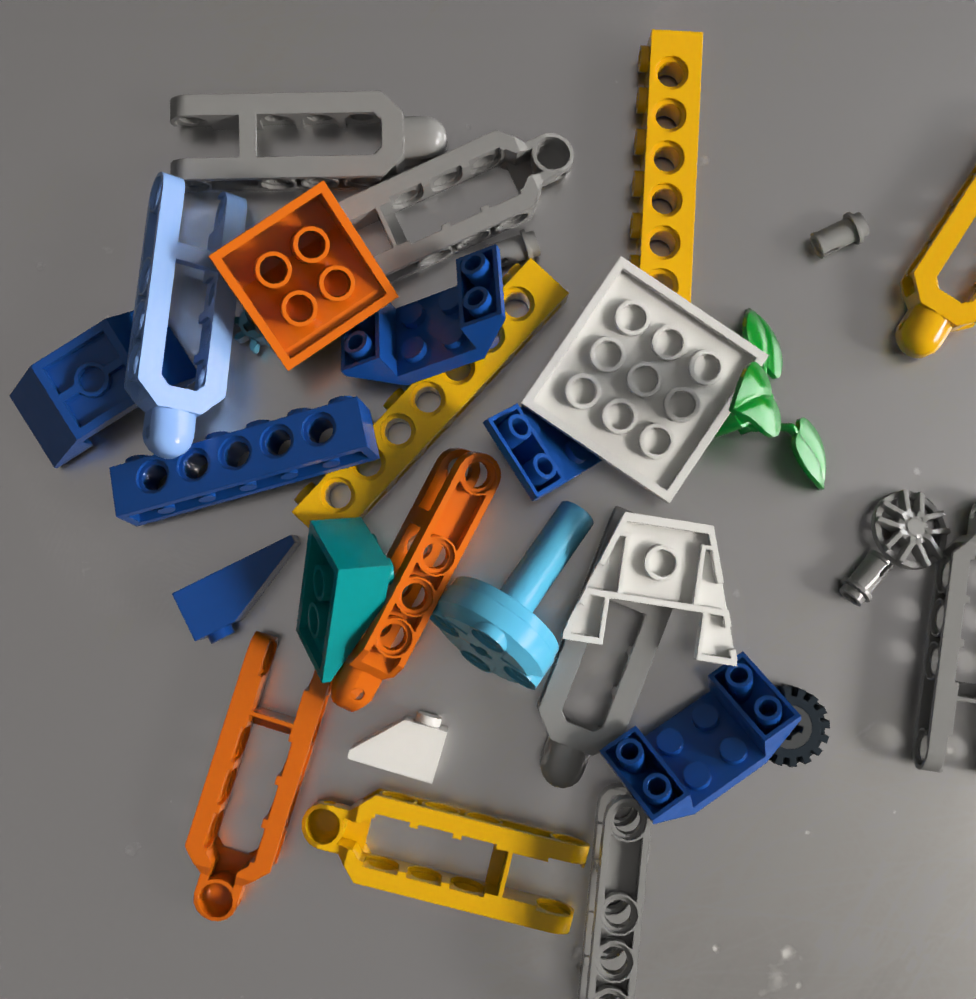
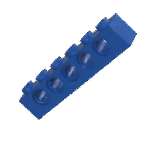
M339 396L331 399L328 405L314 409L297 408L289 411L286 417L272 421L255 420L248 423L246 428L231 433L219 431L208 434L205 440L192 443L185 454L174 459H163L156 455H134L128 457L125 463L109 467L116 517L138 527L380 459L370 409L357 396ZM333 428L331 437L327 441L319 443L321 434L325 430ZM291 440L288 450L278 455L280 446L285 441ZM249 452L247 461L243 465L238 466L240 457L244 453ZM208 463L206 472L198 478L199 470ZM167 475L165 484L158 489L160 480Z

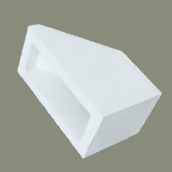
M417 711L416 717L406 715L355 743L349 750L347 759L432 784L449 727L441 725V717Z

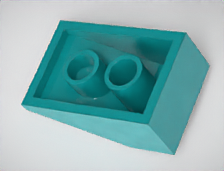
M361 517L310 520L296 632L322 683L331 682L384 606L388 585H391L394 580V567L391 559L385 556L378 545L375 534H371Z

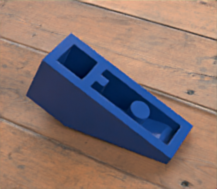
M289 535L172 593L194 641L208 637L210 643L213 644L235 633L232 625L246 617L300 546L301 542L298 536Z

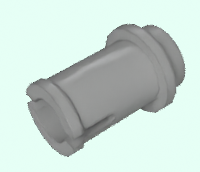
M847 212L843 215V220L818 232L811 233V245L817 256L823 259L828 254L851 243L856 245L863 243L864 237L869 235V227L860 212L855 214Z
M524 229L520 230V235L484 245L485 248L494 244L499 247L501 267L526 259H533V257L541 255L534 231L525 233Z
M870 550L852 575L841 580L843 586L839 592L856 606H861L864 602H870L872 600V591L888 571L892 570L893 564L883 554L876 550Z

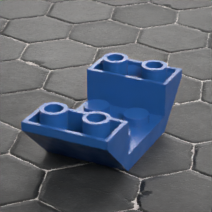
M494 244L456 259L457 286L398 308L389 303L341 335V372L348 377L406 386L484 359L506 319L499 247Z
M134 310L102 320L32 364L9 395L54 468H59L92 447L93 444L89 439L91 436L138 407L124 389ZM168 324L161 374L169 385L185 388L195 382L197 368L193 365L191 358Z
M518 403L483 422L532 501H537L603 461L525 407H520Z
M743 651L737 655V666L724 664L708 675L710 689L708 693L655 730L644 736L635 725L599 750L600 755L653 824L696 814L766 764L800 722L801 715Z

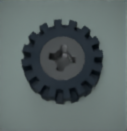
M783 684V686L774 685L801 715V720L769 760L774 764L780 766L785 764L789 767H797L799 762L807 764L811 762V755L819 756L823 751L819 748L821 742L826 744L828 742L829 736L825 734V728H830V721L824 718V714L827 711L824 706L817 702L819 699L813 694L806 692V690Z

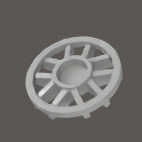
M908 489L893 492L881 499L876 505L871 519L872 535L881 553L893 564L909 570L923 569L942 559L947 544V535L951 531L950 528H946L943 516H945L944 511H939L929 499L924 497L923 492L916 493L908 491ZM898 499V507L889 502ZM910 500L913 501L912 511L910 507ZM924 508L929 512V514H924ZM884 511L894 520L892 521L882 517V512ZM934 520L937 529L929 528L927 522ZM881 528L892 533L887 541L883 537ZM933 537H938L937 543L935 542ZM896 542L902 546L898 555L890 549ZM924 548H925V549L927 550V552L931 555L929 558H928V556H927V554H926ZM911 552L917 561L912 562L906 560Z

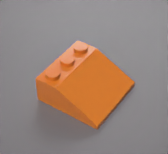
M324 180L208 256L287 371L399 297Z

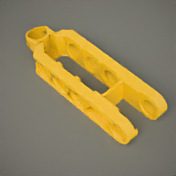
M976 164L899 282L903 300L908 311L897 326L895 338L900 350L912 358H924L935 353L949 332L969 329L976 323V289L968 302L961 303L940 290L937 280L938 274L976 217Z
M383 788L376 789L353 803L352 806L333 801L316 802L305 812L301 828L304 838L310 845L339 855L344 868L355 884L563 935L568 934L574 914L573 907L555 899L505 887L512 855L514 853L548 862L549 858L580 864L581 868H584L590 848L589 843L573 836ZM376 814L410 822L409 827L418 829V826L422 825L453 833L452 838L461 840L462 836L493 843L494 847L485 882L371 853L366 844L371 819L375 818Z

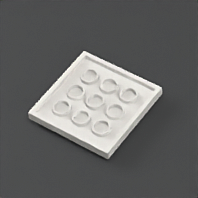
M621 256L527 393L521 405L668 504L731 413L729 412V407L744 367L751 362H757L762 367L769 355Z

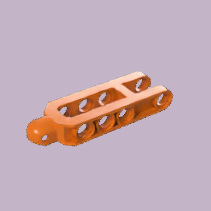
M449 448L437 458L386 555L387 558L391 559L394 574L396 573L393 583L387 590L385 604L334 676L331 685V698L337 706L350 712L361 709L372 701L382 680L395 677L404 668L499 486L501 470L497 461L490 455L476 451L471 452L462 448ZM458 458L448 474L447 468L449 463L453 459ZM479 462H481L487 469V478L481 486L475 487L480 475ZM467 468H468L469 471H468L467 476L465 477V473H466V470H467ZM416 535L409 551H407L408 541ZM429 545L428 551L423 555L425 548ZM444 546L446 553L444 561L437 567H433ZM408 586V589L402 594L405 587ZM423 586L425 592L423 601L418 606L412 607ZM402 627L404 632L402 641L399 645L391 647ZM362 692H364L363 696L360 699H356Z
M259 631L254 633L248 646L185 843V848L193 864L200 872L193 903L201 916L211 921H222L232 916L241 902L245 886L269 874L272 866L278 862L333 682L332 679L331 682L322 683L315 670L309 686L303 692L296 717L260 707L259 704L276 654L278 637ZM254 723L289 734L288 741L291 742V747L284 767L275 780V785H278L272 806L261 825V828H264L260 845L258 849L245 853L224 846L218 834Z

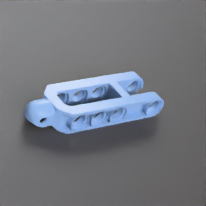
M159 172L153 182L148 202L124 389L134 403L145 412L142 436L148 450L163 459H174L185 454L191 447L194 439L196 417L206 412L226 396L237 298L208 256L245 232L247 201L244 197L225 191L221 192L218 196V200L221 201L216 212L214 231L209 235L207 250L178 242L185 193L184 179ZM175 263L203 270V283L207 284L204 312L199 315L198 324H202L199 353L194 356L193 365H197L194 390L171 386L161 374Z

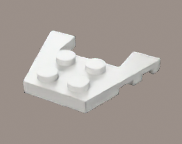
M623 512L562 630L561 638L603 645L608 605L611 598L700 613L693 659L737 666L738 659L730 627L732 625L725 601L722 584L724 580L714 526Z

